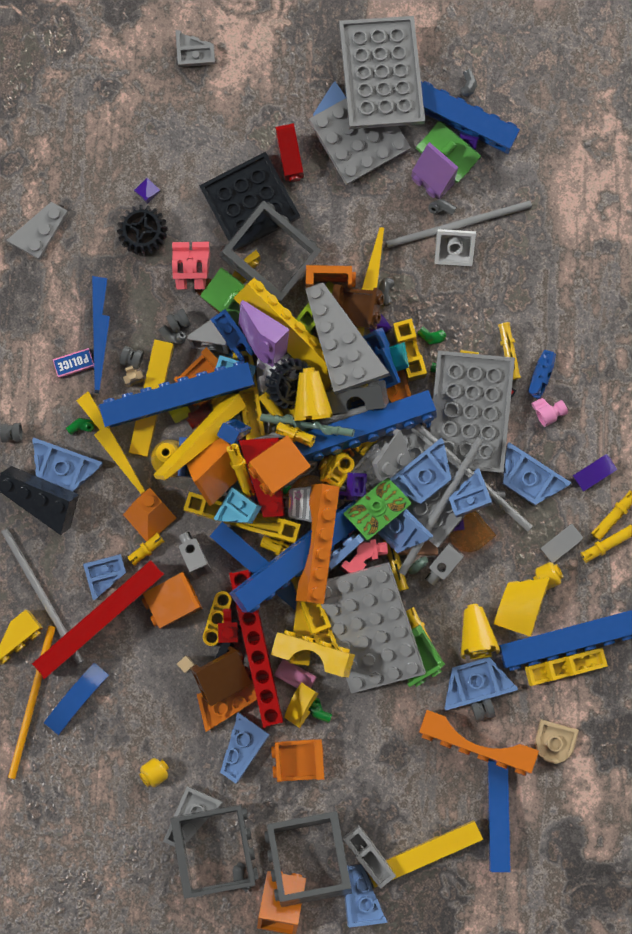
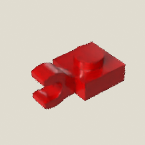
M231 608L223 609V623H218V643L238 642L237 622H231Z

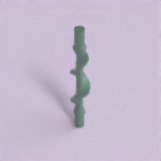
M262 413L260 416V421L274 423L275 425L282 422L299 427L304 432L318 429L325 435L335 434L353 437L355 433L354 429L322 425L319 419L309 423L294 421L293 416L289 414L281 417Z

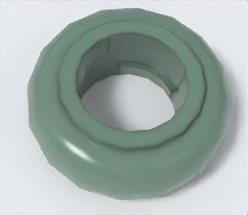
M426 556L420 557L411 564L408 573L416 574L427 565L429 559Z

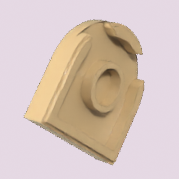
M540 719L535 738V749L539 750L538 755L549 763L558 764L564 762L574 751L579 730Z

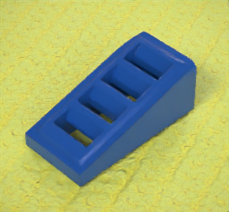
M238 419L224 422L217 436L230 444H235L248 434L252 428Z

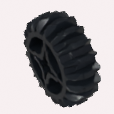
M139 205V210H136L135 206H133V212L131 213L126 210L127 217L121 216L120 218L123 222H118L117 224L120 227L117 230V233L120 235L118 239L123 242L122 246L124 248L128 247V252L134 250L135 255H138L141 251L142 255L145 256L147 250L150 254H153V248L159 251L158 243L160 245L165 244L162 239L167 238V234L164 232L168 231V227L164 226L167 222L165 219H162V213L157 214L156 208L151 211L148 205L145 210L142 205ZM141 218L138 223H132L134 220ZM149 218L157 224V231L149 227ZM145 227L146 231L140 234L139 229L142 230ZM128 230L136 234V242H133L128 237ZM153 238L151 241L144 243L145 239Z
M288 357L287 361L281 359V364L274 363L275 369H269L272 374L271 376H266L269 382L265 383V386L268 387L266 393L270 395L269 399L274 401L275 405L281 406L283 409L288 407L292 410L296 403L297 393L293 396L291 395L297 392L299 373L303 372V368L311 367L307 366V362L301 361L299 358L293 359ZM286 380L292 382L295 387L291 386Z

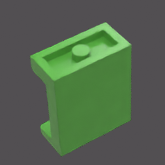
M421 625L413 628L412 632L426 673L425 675L409 678L407 683L409 687L421 685L426 681L424 678L429 675L431 677L438 675L442 672L441 668L445 665Z

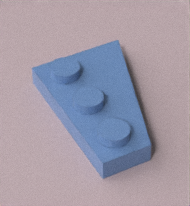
M237 712L234 729L230 736V743L220 771L221 774L235 784H238L270 736L269 733L239 712Z
M362 864L347 865L352 894L344 895L347 927L388 923Z

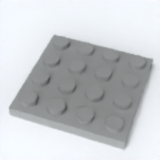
M346 98L308 120L346 185L411 148L398 126L349 129Z

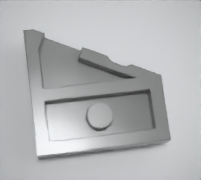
M175 30L178 67L215 65L214 44L201 41L195 36L190 37L179 30Z
M394 430V437L390 443H385L381 453L372 462L377 479L380 481H384L411 462L401 430Z

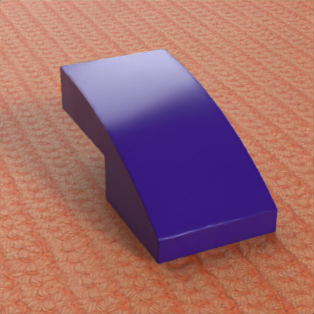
M605 454L574 474L573 477L584 492L618 469L608 454Z

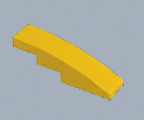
M602 647L524 668L529 686H534L600 669L608 665Z

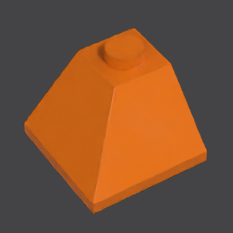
M151 488L139 496L123 514L145 541H148L157 532L160 534L177 519Z

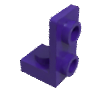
M348 472L347 491H339L338 499H344V496H346V500H357L358 497H364L366 495L367 474Z

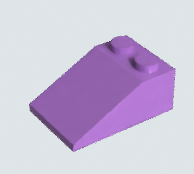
M429 142L412 170V180L418 186L422 185L427 189L426 192L432 198L436 197L439 200L454 185L458 166Z
M242 300L240 302L238 327L246 337L257 358L263 363L274 367V363H277L287 353L290 329Z

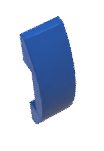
M93 663L47 717L44 724L57 735H60L95 690L107 679L109 674L96 663Z

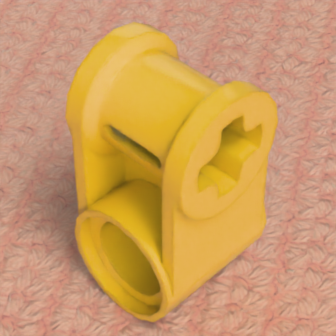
M345 452L336 454L329 466L321 474L320 481L341 488L348 472H351L354 468V460ZM343 459H348L345 466H340V462Z

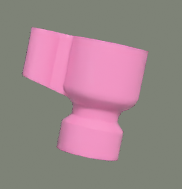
M543 398L531 403L540 423L544 427L556 422L558 416L562 417L568 414V409L562 400L556 402L554 406L549 405Z

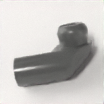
M471 69L463 72L466 84L465 87L461 88V94L464 97L472 95L477 87V81Z
M439 199L431 202L428 210L432 214L445 211L453 215L457 207L444 199Z
M384 278L379 286V290L384 295V306L393 303L388 294L390 288L394 286L392 278Z
M166 325L158 330L169 343L180 345L185 342L186 334L182 331L172 333Z
M239 862L233 867V881L245 879L244 871L246 870V865ZM252 886L241 889L247 893Z

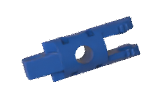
M543 351L531 378L529 393L536 399L542 397L552 374L556 354L552 351Z

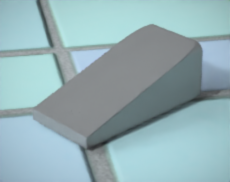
M570 524L540 549L554 563L584 538L574 525Z

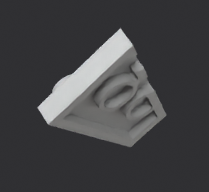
M187 786L174 816L216 809L223 801ZM209 817L181 822L185 844ZM170 824L163 842L175 847L172 825Z

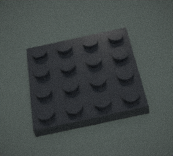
M266 151L199 185L228 242L263 201L272 204L276 212L289 219V223L301 218ZM261 212L232 249L235 252L280 229V227Z

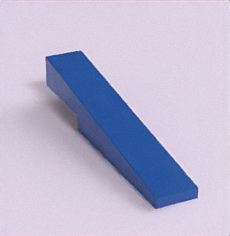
M92 276L94 393L99 394L110 316L102 315L107 278Z
M223 522L210 535L215 542L252 574H255L269 563ZM291 582L287 587L279 588L274 593L295 610L297 594Z
M489 759V871L510 872L508 767L507 769L498 767L495 761Z

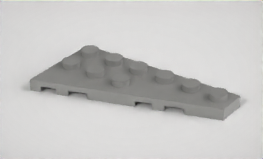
M322 282L306 288L334 393L338 394L391 376L325 284Z

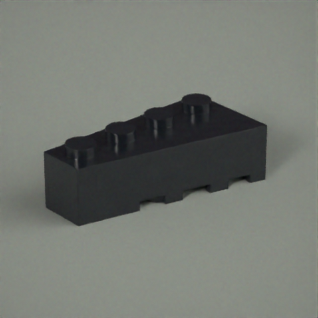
M13 466L0 473V493L59 535H62L71 528L79 494Z

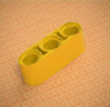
M225 591L218 592L213 600L203 633V641L208 646H217L219 644L218 624L213 622V616L217 613L223 616V609H230L232 606V596ZM221 595H227L229 602L224 606H221L218 602ZM210 632L217 634V640L214 643H209L207 640V635Z

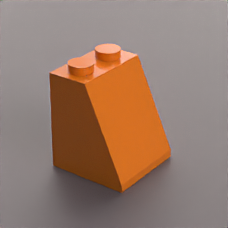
M221 438L214 441L186 464L195 485L209 506L213 505L238 480L235 470L231 468V460L226 450L227 446H230L232 450L231 444Z
M184 572L143 593L144 598L142 602L146 609L150 608L153 614L150 616L151 621L159 629L203 609L187 574Z
M267 871L257 929L283 934H296L302 903L281 907L280 901H276L274 895L277 883L272 881L271 871ZM281 871L285 895L304 891L306 878L296 873L291 875L283 874Z

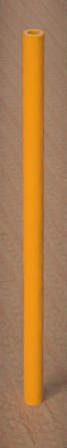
M48 625L41 655L51 647L56 629L54 626ZM38 670L35 673L8 778L16 779L43 677Z

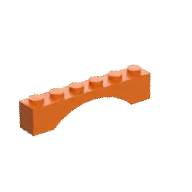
M327 484L311 485L309 500L312 518L311 544L305 568L298 581L296 601L324 604L340 488L338 486Z
M426 710L419 730V734H422V739L431 742L433 739L441 741V746L450 749L452 746L459 748L458 752L470 755L471 752L478 755L477 759L488 762L490 759L496 762V766L507 769L509 766L515 769V773L526 776V773H532L539 750L522 744L500 749L476 745L461 736L450 725L446 716Z

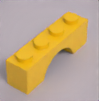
M284 630V633L277 632L271 655L295 661L302 653L313 651L322 659L325 672L349 678L355 654L349 653L350 649L341 646L335 649L331 647V643L320 641V644L313 642L314 638L302 635V638L295 637L296 633Z

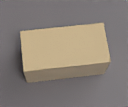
M185 656L177 663L184 673H188L190 667L196 665L188 656Z

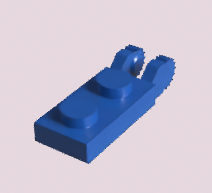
M226 309L210 319L225 339L230 350L235 353L240 361H245L244 356L237 349L242 344L248 354L251 356L255 354L248 344L246 337Z

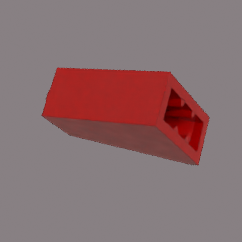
M294 123L275 127L276 139L285 181H300L301 178H304Z

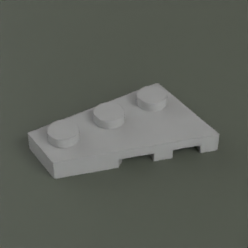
M50 202L6 241L40 260L66 218L68 211Z

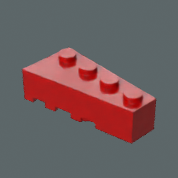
M279 438L239 440L247 468L249 469L248 464L251 460L280 441ZM250 475L263 517L284 516L283 488L271 497L261 490L259 480L257 478L254 479Z

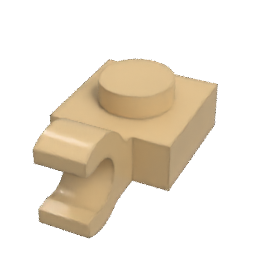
M133 366L125 368L127 376L123 377L127 387L145 381L141 370H134Z

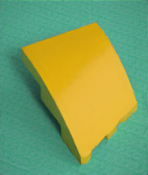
M544 577L543 579L536 580L528 579L521 582H508L494 624L531 637L550 578Z

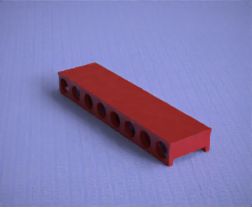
M151 560L32 663L43 676L42 678L45 679L160 579L164 573Z
M249 570L229 573L232 589L234 590L251 577ZM236 603L263 728L283 723L259 609L253 613L242 612Z

